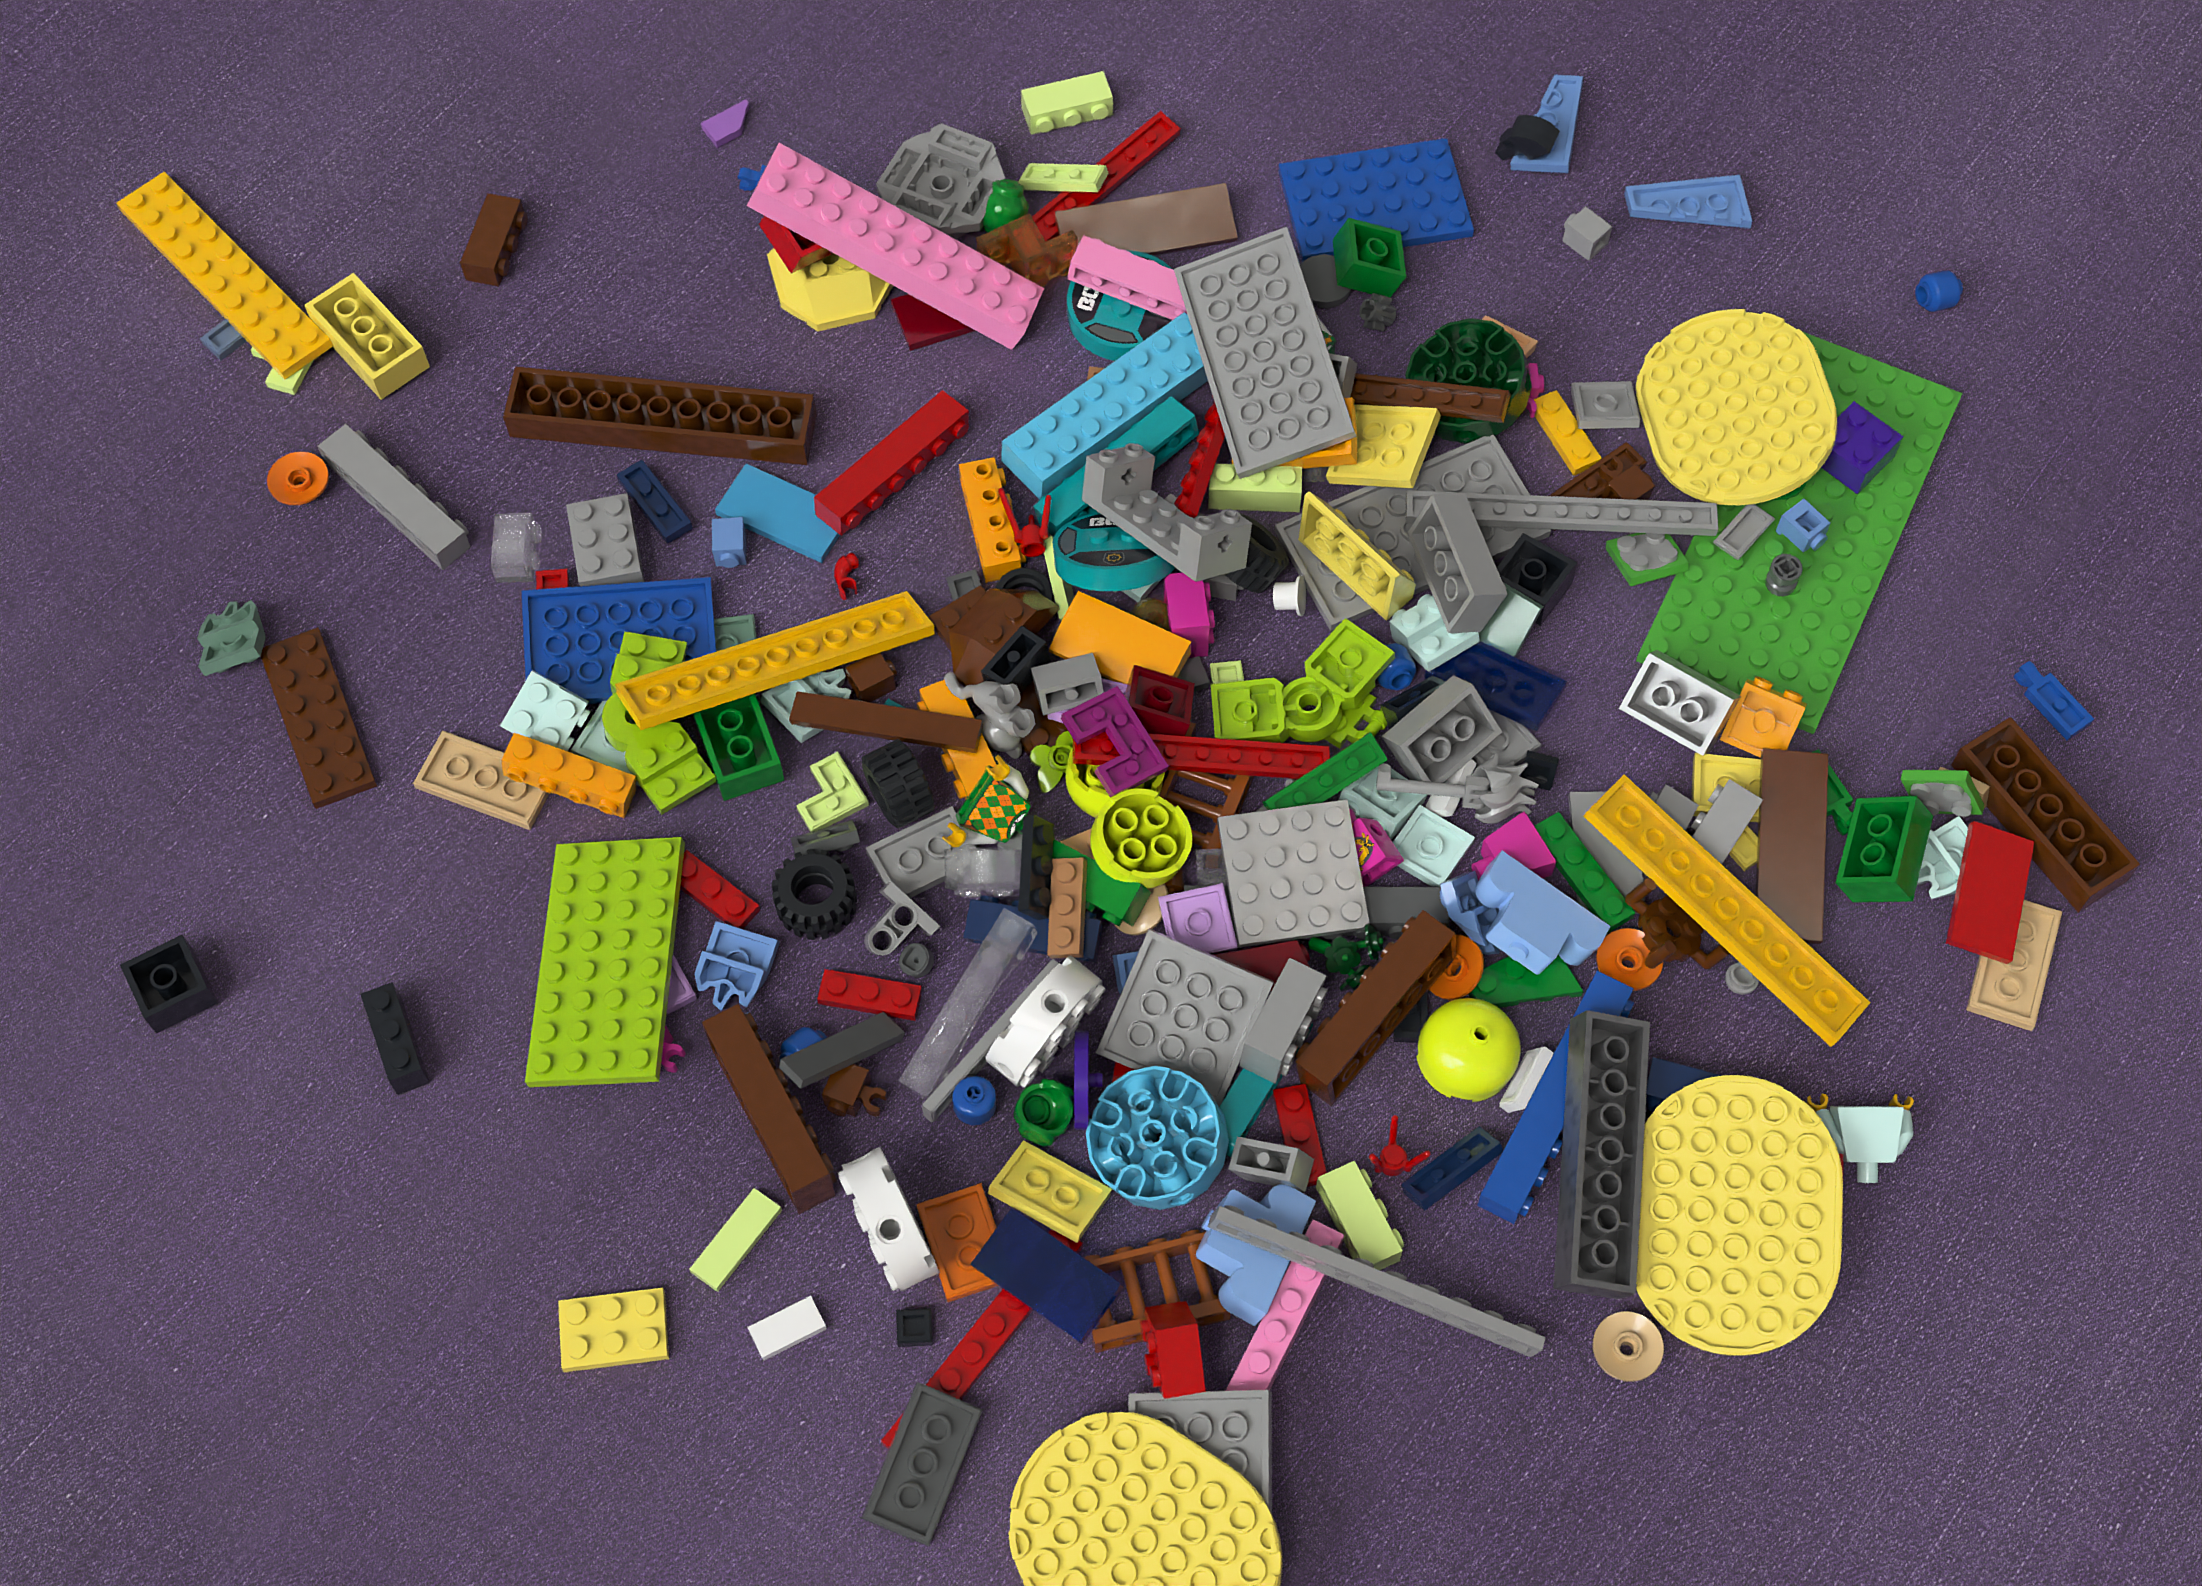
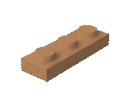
M1084 857L1052 859L1053 870L1050 887L1051 903L1049 908L1047 955L1051 959L1067 958L1070 955L1074 958L1083 957L1087 860Z

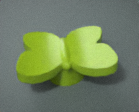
M1069 731L1059 735L1055 745L1052 747L1039 745L1030 752V761L1040 767L1037 771V780L1042 793L1051 791L1058 784L1063 773H1066L1069 753L1073 747V738Z

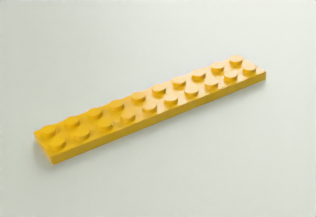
M162 172L116 203L119 210L210 304L229 321L284 380L333 347L331 339L165 172Z
M905 591L616 683V694L641 731L716 707L720 704L744 698L766 689L802 679L812 674L833 669L855 660L888 651L901 645L919 641L934 635V624L911 595Z
M1625 774L1583 815L1585 819L1643 873L1651 878L1658 887L1830 1047L1840 1040L1871 1003Z

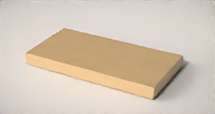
M443 730L413 783L416 789L531 830L550 794L535 786L516 782L504 776L501 761L504 752Z
M2024 900L2013 961L2009 964H2004L1981 955L1979 956L1966 1008L1967 1011L2029 1031L2034 1029L2062 911Z

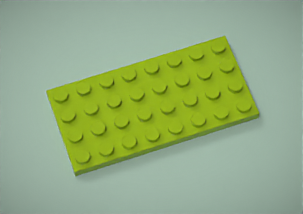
M682 837L556 844L525 1083L529 1088L659 1082L685 842Z

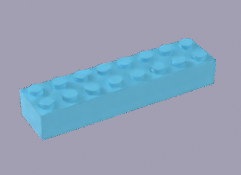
M1185 312L1004 439L1002 441L1001 461L1040 499L1058 487L1065 478L1073 475L1086 463L1087 455L1100 453L1110 442L1117 440L1127 432L1134 423L1142 420L1152 412L1158 404L1163 403L1170 396L1179 402L1208 381L1188 315Z

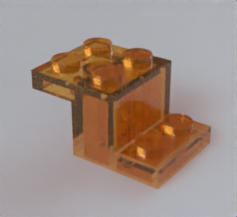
M1030 213L976 238L977 252L1003 266L1010 263L1017 274L1041 287L1045 286L1053 278L1068 275L1070 262L1078 247V238L1073 230L1046 242Z

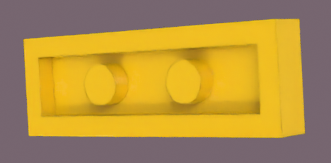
M1557 390L1534 399L1537 405L1535 418L1573 476L1582 473L1602 459L1583 429H1578L1576 418Z

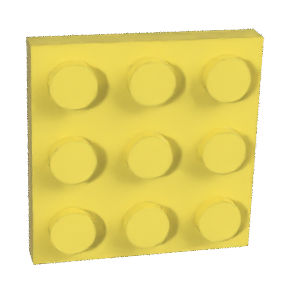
M1355 405L1357 464L1329 466L1326 474L1329 484L1413 488L1441 417L1438 408Z

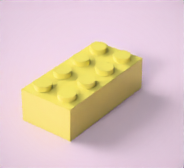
M354 273L304 305L309 318L331 339L333 348L381 400L430 367L422 345Z

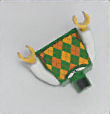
M997 755L995 757L999 762L996 767L993 768L990 765L985 767V772L957 812L956 819L958 825L962 827H958L952 822L947 825L953 833L948 837L943 836L942 839L952 847H959L962 844H995L998 841L1007 843L1015 831L1020 834L1023 833V817L1027 816L1026 814L1031 807L1028 799L1029 790L1021 773L1006 764L1001 756Z

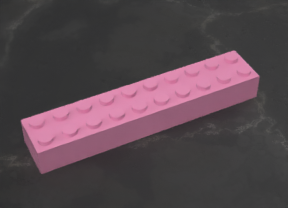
M778 143L747 204L751 209L1011 350L1025 334L1044 290L1043 287L781 143Z

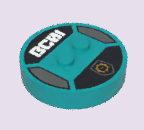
M1127 250L1131 254L1146 260H1153L1159 265L1172 269L1168 264L1155 256ZM1070 282L1067 292V318L1070 329L1083 347L1102 358L1116 361L1172 321L1076 282Z
M1099 512L1087 514L1068 522L1056 532L1053 538L1054 566L1057 574L1067 583L1083 589L1095 591L1136 589L1165 578L1175 569L1173 565Z

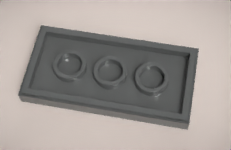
M916 1382L861 1519L922 1545L929 1546L982 1409Z

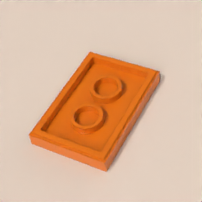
M982 1183L916 1204L931 1253L940 1271L938 1275L947 1303L1008 1283L1013 1277Z

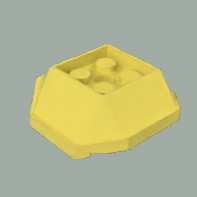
M774 248L767 254L781 308L807 322V325L816 331L876 318L881 309V304L893 288V285L834 253L792 274Z

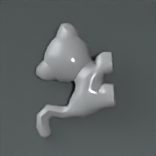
M948 672L944 676V680L950 692L961 700L972 697L975 704L985 713L977 716L975 719L983 721L982 735L988 747L995 751L1006 752L1013 759L1019 758L1023 747L1021 738L1028 735L1036 723L1034 714L1030 709L1017 706L1021 699L1017 686L1015 684L984 681L977 685L963 687L959 684L956 675L953 672Z

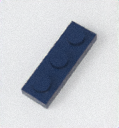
M642 459L616 474L618 482L667 544L693 529L689 518Z
M1477 1127L1402 1183L1403 1193L1421 1209L1427 1210L1503 1153L1501 1143L1483 1128Z

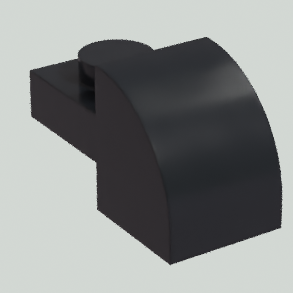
M1533 115L1517 116L1513 127L1505 130L1500 136V143L1495 154L1501 160L1521 153L1529 160L1550 153L1560 131L1543 118Z

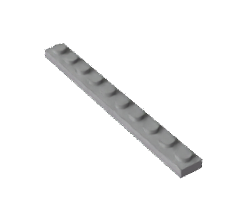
M1407 490L1406 523L1415 522L1432 494L1463 492ZM1465 493L1479 526L1716 536L1718 532L1717 503Z
M1219 1206L1211 1214L1208 1228L1528 1357L1534 1356L1543 1349L1546 1337L1536 1334V1330L1531 1326L1519 1323L1516 1325L1504 1321V1317L1499 1313L1488 1310L1479 1311L1472 1308L1471 1303L1457 1297L1449 1299L1440 1295L1439 1291L1432 1286L1425 1284L1417 1286L1407 1282V1278L1404 1275L1393 1271L1385 1273L1375 1269L1374 1264L1368 1260L1361 1258L1353 1260L1341 1255L1342 1252L1333 1246H1318L1309 1242V1238L1301 1233H1286L1276 1229V1224L1269 1220H1254L1246 1217L1241 1209L1234 1206Z

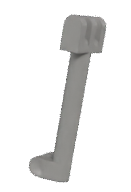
M1388 764L1379 765L1376 779V790L1462 798V807L1475 809L1485 807L1479 796L1488 792L1487 789L1489 787V780L1478 776H1466L1465 785L1391 778V766Z

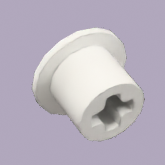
M1302 575L1298 576L1296 582H1276L1273 588L1275 610H1296L1298 616H1303L1306 610L1307 598L1304 577Z

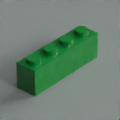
M1054 839L1052 859L1084 857L1087 860L1085 909L1093 913L1096 907L1105 912L1102 918L1119 927L1122 922L1133 927L1152 892L1138 882H1124L1113 879L1101 870L1095 860ZM1020 853V855H1019L1017 861L1015 862V863H1016L1017 865H1019L1020 867H1021V853Z

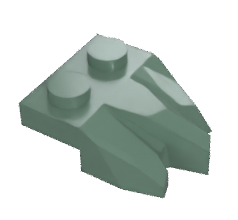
M250 600L240 607L237 601L228 603L221 615L216 616L215 613L208 614L201 625L197 637L204 648L198 666L204 676L216 672L222 673L233 666L244 662L251 663L261 657L266 637L255 603Z

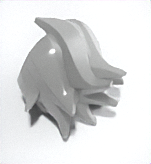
M1495 752L1488 761L1475 769L1472 776L1485 777L1489 780L1488 792L1479 796L1485 807L1475 809L1474 817L1482 823L1496 824L1515 812L1525 811L1526 814L1532 812L1525 804L1535 805L1536 801L1526 795L1534 796V790L1529 787L1538 788L1539 785L1519 776L1528 766V763L1514 766L1515 760H1512L1505 765H1497L1498 756L1497 752Z

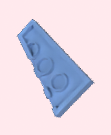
M1554 75L1541 101V107L1534 116L1549 121L1560 132L1550 153L1529 160L1523 153L1513 157L1510 163L1511 170L1569 173L1583 88V76Z
M1740 175L1626 186L1624 195L1630 217L1751 228L1752 217Z

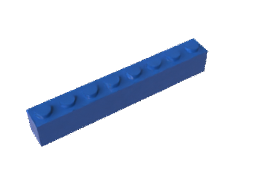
M1597 971L1573 1017L1589 1010L1627 1018L1635 1003L1629 1000L1634 988ZM1570 1024L1487 1181L1477 1206L1512 1224H1515L1519 1214L1526 1217L1534 1201V1198L1530 1197L1529 1194L1534 1185L1541 1188L1549 1172V1169L1545 1168L1544 1165L1548 1157L1555 1160L1563 1141L1558 1138L1564 1126Z

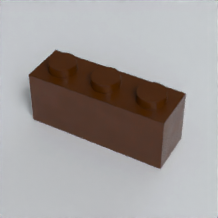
M487 193L460 261L466 281L500 286L503 276H506L509 272V260L512 252L515 253L517 251L518 237L521 229L524 230L528 221V215L524 212L521 199Z

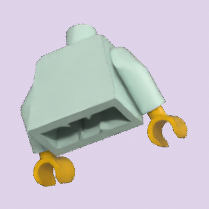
M1821 1094L1820 1096L1821 1105L1814 1104L1811 1101V1096H1808L1806 1103L1822 1119L1836 1144L1838 1153L1843 1154V1162H1857V1182L1878 1183V1163H1894L1897 1156L1904 1152L1913 1137L1912 1114L1909 1111L1914 1103L1912 1097L1908 1096L1904 1105L1898 1102V1095L1895 1094L1888 1106H1830V1111L1827 1109L1828 1097L1826 1094Z

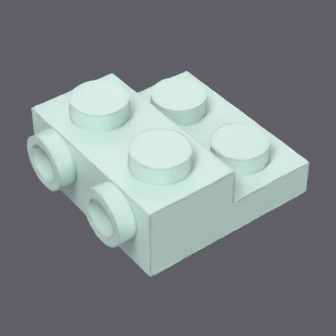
M1430 594L1423 595L1417 605L1409 610L1400 609L1396 611L1392 620L1389 621L1392 639L1397 644H1402L1406 647L1410 655L1428 672L1480 642L1478 632L1448 633L1435 599Z
M532 670L500 726L511 733H517L568 751L575 740L569 736L575 725L581 728L591 712L585 709L589 701Z
M1378 767L1345 787L1341 792L1339 800H1348L1349 809H1353L1357 819L1367 818L1378 821L1389 838L1392 839L1403 829L1408 818L1415 812L1418 806L1425 802L1427 795L1376 790ZM1391 768V778L1408 780Z

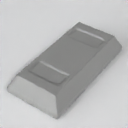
M1755 504L1746 505L1713 543L1734 559L1739 560L1772 524L1775 518Z

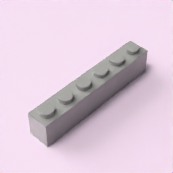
M344 424L320 443L318 449L324 462L442 570L471 548L466 536L469 534L467 528L458 519L453 521L449 518L447 510L438 501L433 503L429 500L427 492L418 483L413 485L408 481L409 478L404 470L398 465L393 467L381 449L377 447L374 450L361 431L357 430L354 432L347 424Z

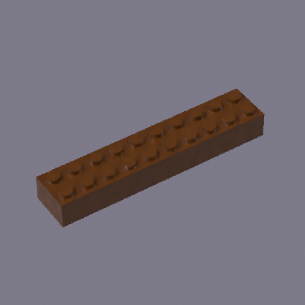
M515 367L503 414L509 437L799 465H808L817 417L814 394Z

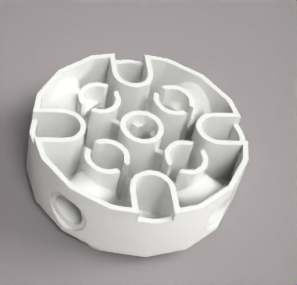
M1068 956L1063 964L1059 963L1041 981L1010 1019L1012 1022L1010 1026L998 1035L985 1057L986 1062L1015 1086L1021 1085L1026 1088L1037 1075V1069L1043 1073L1053 1062L1054 1055L1059 1049L1058 1045L1064 1049L1073 1039L1075 1030L1080 1025L1079 1021L1086 1012L1089 1015L1101 1000L1099 997L1106 989L1102 986V980L1073 956Z
M881 1147L870 1151L868 1154L852 1162L843 1164V1170L838 1172L839 1179L847 1196L851 1194L855 1196L853 1205L856 1218L863 1232L867 1231L869 1234L870 1247L879 1265L886 1262L887 1265L883 1267L884 1273L892 1290L900 1289L904 1291L925 1279L939 1274L940 1271Z

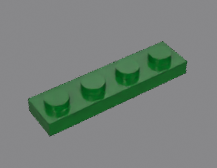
M1367 733L1262 803L1267 810L1323 803L1388 759L1372 733Z
M1559 812L1534 826L1555 858V866L1588 910L1610 926L1607 933L1634 918L1635 911L1626 904L1625 898Z

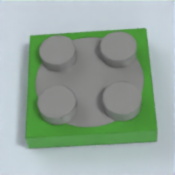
M1634 533L1606 541L1607 552L1630 587L1689 571L1688 560L1670 534Z
M1967 770L1902 771L1901 781L1908 795L1917 796L1933 816L1937 814H1955L1962 817L1969 816L1970 814L1983 815L1984 803Z

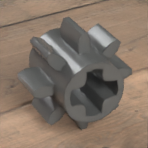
M1372 293L1371 298L1363 301L1360 306V317L1365 320L1363 325L1365 328L1383 332L1385 326H1390L1394 322L1396 308L1391 305L1392 298Z

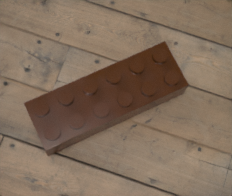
M2011 717L1960 748L1951 766L1955 770H1967L1971 777L1990 786L1987 808L2009 833L2034 841L2031 859L2078 913L2127 882L2139 867L2140 863Z
M1422 910L1417 918L1412 916L1402 928L1403 934L1396 942L1391 941L1381 953L1382 959L1375 967L1370 966L1366 969L1359 982L1361 984L1353 993L1349 991L1345 994L1338 1005L1340 1009L1332 1018L1329 1016L1325 1018L1318 1027L1316 1038L1311 1043L1306 1042L1296 1054L1295 1058L1297 1060L1295 1063L1300 1083L1306 1084L1310 1091L1330 1106L1336 1102L1392 1035L1395 1028L1402 1023L1409 1012L1457 957L1455 932L1424 910Z
M739 1004L703 1021L702 1025L709 1045L798 1214L800 1215L836 1196L833 1184L837 1182L833 1173L834 1168L827 1154L821 1152L818 1138L812 1126L806 1124L802 1115L804 1114L797 1098L795 1095L791 1096L782 1070L779 1067L776 1068L765 1039L761 1040L757 1031V1024L751 1013L747 1012L744 1014Z

